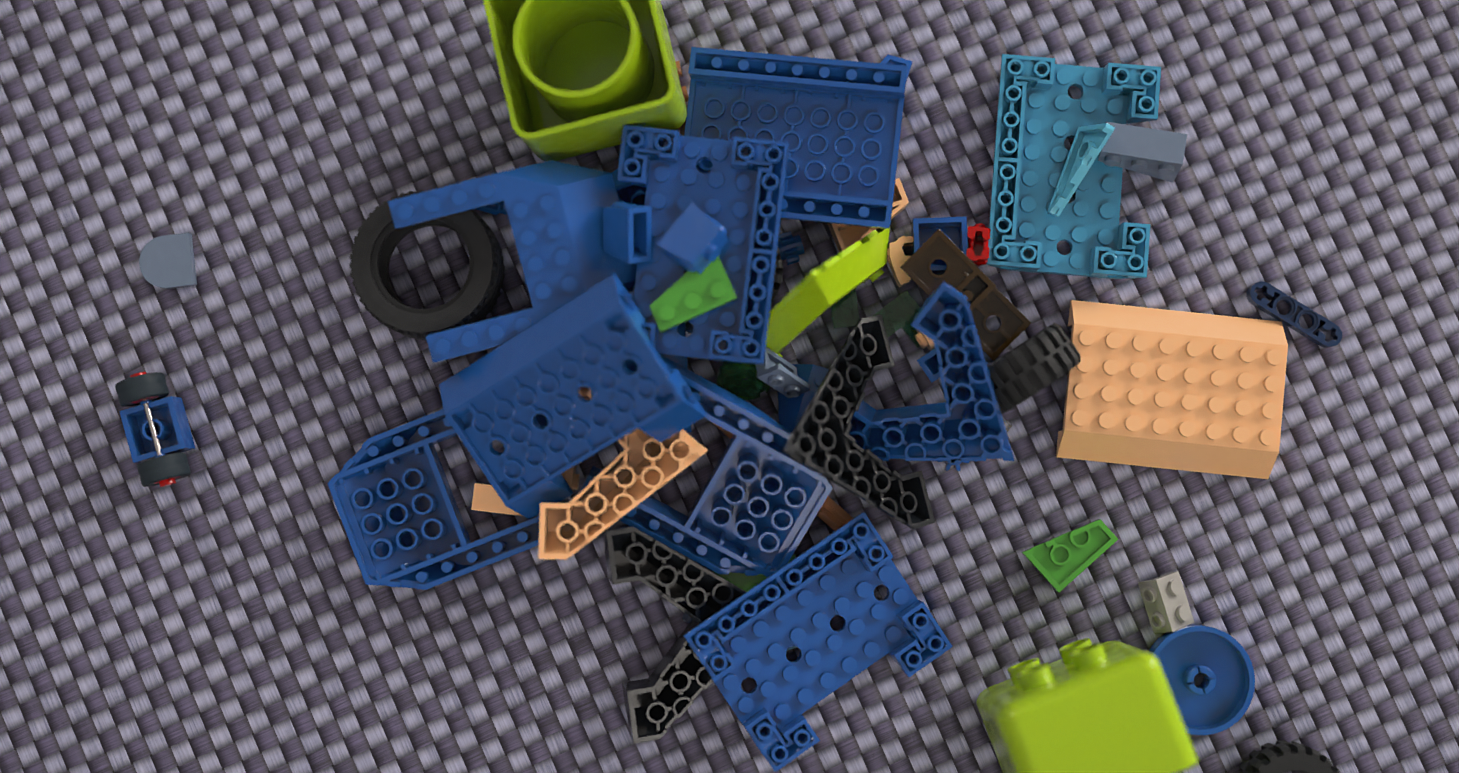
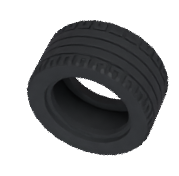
M418 190V192L409 191L406 194L401 193L400 196H393L388 201L422 193L424 191ZM385 200L380 207L377 206L372 213H369V217L366 220L364 219L361 228H358L357 236L353 239L355 241L354 245L351 246L352 254H350L351 263L349 266L352 272L350 277L353 278L352 284L356 289V295L360 297L359 301L371 313V316L376 318L381 324L402 335L427 341L426 336L429 334L487 318L486 316L489 312L491 313V308L493 305H496L497 298L501 295L500 289L503 288L502 282L505 276L503 274L505 266L503 265L504 257L502 256V250L495 234L478 213L472 209L396 229L388 201ZM429 226L451 229L461 235L468 249L470 265L465 284L454 298L441 306L430 309H415L405 306L394 293L390 283L389 263L393 251L405 236L417 229Z

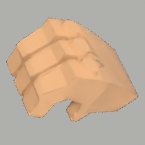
M901 236L895 242L889 243L887 248V261L899 287L911 280L900 267L911 257L904 255L902 247L912 246V243H914L913 236Z

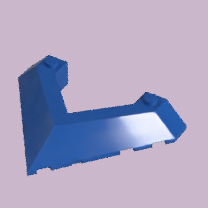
M943 282L916 313L911 326L934 341L946 402L876 410L862 401L859 410L854 412L850 421L852 426L848 434L856 440L855 443L864 450L868 449L882 461H889V459H905V461H951V459L986 461V459H1003V461H1014L967 297L946 282Z

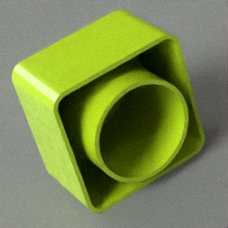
M483 0L512 127L541 160L559 161L620 145L622 143L624 125L676 130L684 124L687 117V107L661 0Z
M1090 638L1080 639L1059 648L1062 659L1050 664H1041L1039 658H1032L1017 663L1007 669L1011 679L984 689L976 701L1003 773H1178L1198 762L1197 755L1158 658L1151 653L1120 641L1092 644Z

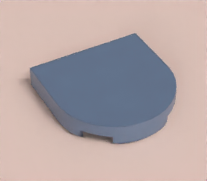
M191 233L159 236L144 246L140 254L139 266L143 277L150 284L163 289L197 286Z

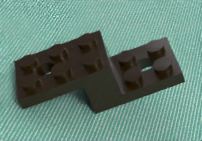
M940 229L900 267L928 296L943 282H946L967 297L982 350L993 361L1031 324L996 288V285ZM936 259H941L946 263V271L941 275H935L931 271V264ZM992 315L998 316L1001 321L1000 327L994 331L986 327V319Z

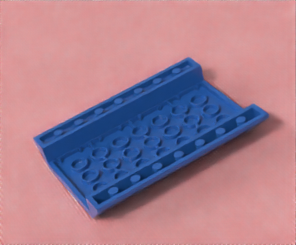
M691 47L688 72L691 80L684 136L733 141L734 137L788 142L789 149L781 218L890 229L907 66ZM702 159L697 164V170L700 173H708L712 169V162L708 159Z

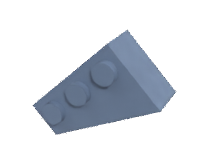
M1106 122L1114 126L1115 129L1099 153L1098 161L1108 166H1117L1172 183L1174 182L1183 165L1187 134Z

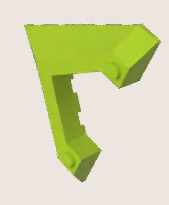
M881 228L878 231H872L861 241H857L825 262L818 269L810 272L799 285L770 311L766 347L780 357H783L781 352L829 307L860 284L867 282L869 279L873 283L885 273L882 268L887 263L890 229ZM724 361L726 364L756 366V364Z

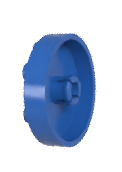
M1192 624L1173 632H1166L1149 649L1148 653L1155 655L1160 662L1188 734L1210 735L1219 733L1233 726L1247 711L1255 690L1254 669L1245 649L1229 634L1209 626ZM1200 672L1203 676V681L1200 685L1195 686L1191 682H1194V677Z

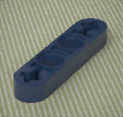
M1259 281L1247 289L1246 296L1252 305L1276 320L1281 321L1317 345L1329 348L1341 342L1342 331L1338 325L1271 284ZM1263 288V295H1265L1268 298H1271L1274 295L1276 297L1271 302L1266 298H1261L1258 300L1256 298L1258 294L1255 292V290ZM1280 300L1286 301L1289 305V312L1286 315L1278 313L1276 305ZM1303 314L1310 316L1312 319V325L1309 329H1304L1299 324V318ZM1317 328H1319L1322 331L1331 330V336L1333 337V340L1331 339L1325 341V334H1323L1320 331L1315 332L1314 334L1312 332H1314Z

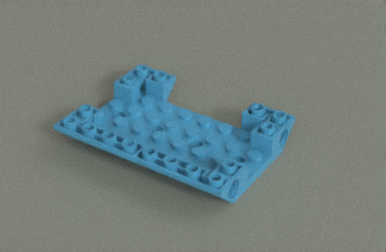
M1002 54L989 217L990 239L988 247L990 249L986 265L1009 271L1106 279L1147 277L1151 224L1123 222L1119 225L1123 168L1108 166L1098 161L1097 156L1074 192L1073 202L1067 203L1059 217H1055L1047 213L1069 154V150L1064 146L1065 139H1074L1078 127L1106 122L1126 125L1128 123L1157 120L1161 67L1107 63L1104 68L1055 64V58ZM1072 86L1078 87L1081 91V98L1072 99L1068 95V88ZM1065 241L1070 245L1068 255H1062L1057 251L1058 242Z

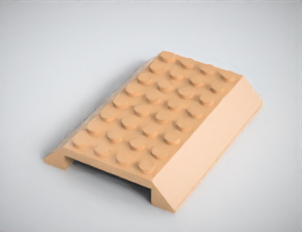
M1070 300L1068 327H1072L1071 342L1080 353L1081 362L1068 371L1063 428L1061 431H1058L1057 458L1269 479L1279 454L1288 343L1281 321Z

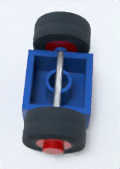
M140 372L130 375V378L115 384L120 405L122 407L135 406L119 412L133 463H140L137 465V470L142 486L160 485V487H166L176 484V480L190 475L191 470L187 455L182 452L196 448L182 398L166 397L169 395V389L166 384L165 375L159 372L148 374Z

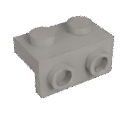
M1179 571L1170 572L1155 579L1138 583L1153 633L1173 632L1195 623Z

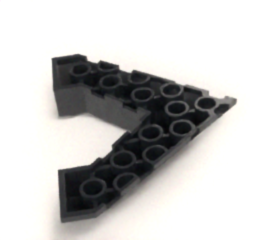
M881 314L857 321L781 452L907 527L916 529L935 523L922 470L901 475L895 470L891 471L882 464L883 461L868 449H862L855 443L856 440L848 434L852 426L850 421L853 414L859 410L866 394L863 391L867 382L872 380L875 372L895 366Z
M633 526L605 530V558L610 582L615 585L640 580L693 619L649 678L622 683L625 709L633 743L661 739L668 731L669 726L677 718H680L694 703L693 700L703 689L706 690L713 682L684 635L746 593V591Z

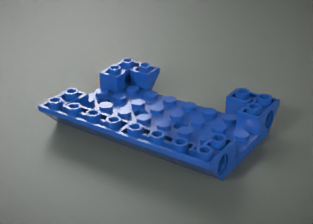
M623 126L617 180L645 187V206H651V261L639 262L637 264L634 295L632 293H628V295L645 319V322L640 327L658 354L735 363L764 364L789 149L788 142L734 137L733 141L683 136L680 135L679 131ZM708 159L712 162V169L708 173H700L697 170V164L700 160ZM693 202L701 211L726 229V237L729 241L720 250L719 258L737 299L689 320L688 322L693 325V332L690 336L683 337L678 333L679 325L661 333L650 305L677 282L686 271L676 261L667 257L657 244Z
M615 273L439 384L445 417L505 506L528 519H532L540 514V503H559L574 493L561 473L635 429L639 428L661 443L706 416L703 408L678 370L675 368L669 372L640 326L645 322V319ZM625 359L635 360L638 370L636 372L628 371L624 365ZM586 386L590 388L593 394L592 399H584L580 395V387ZM536 414H544L548 419V425H539L536 421ZM493 440H499L504 444V452H497L493 448Z
M865 512L854 517L684 635L695 655L774 772L780 770L820 741L806 718L801 714L883 656L889 654L906 676L911 677L953 647L924 602L916 598L891 560L894 556ZM878 585H884L887 589V595L882 600H877L874 596V589ZM836 615H840L844 621L842 628L839 630H833L830 627V621ZM791 646L798 647L800 655L795 661H789L786 658V651ZM747 677L754 678L756 683L755 688L750 692H745L741 688L742 681Z

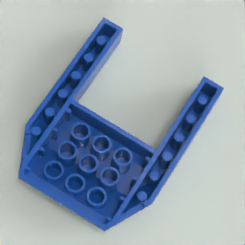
M550 160L388 201L395 229L503 201L507 210L533 307L427 335L426 339L433 363L502 345L614 273L626 291L635 284L636 263L628 264L603 251V207H611L613 202L619 201L612 173Z
M658 354L669 372L675 368L678 370L706 413V416L703 418L734 435L687 516L649 496L620 518L619 521L637 528L718 574L745 573L748 576L763 574L769 577L789 562L833 486L827 478L781 452L792 432L751 403ZM592 466L578 494L603 470Z
M444 409L368 438L360 450L346 462L341 471L327 483L366 585L427 590L539 546L540 516L471 542L434 444L458 435L445 417Z

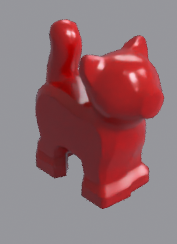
M978 223L968 227L969 247L966 256L976 266L980 267L988 262L990 228L985 224Z

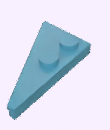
M1102 123L1078 127L1047 213L1055 217L1060 216L1113 133L1114 126Z

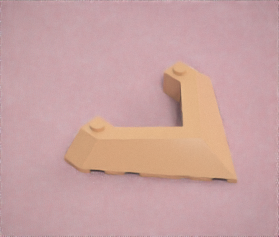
M586 386L580 387V395L584 399H592L591 389ZM639 428L618 439L617 442L625 450L569 503H540L539 559L570 558L708 450L684 430L661 443Z

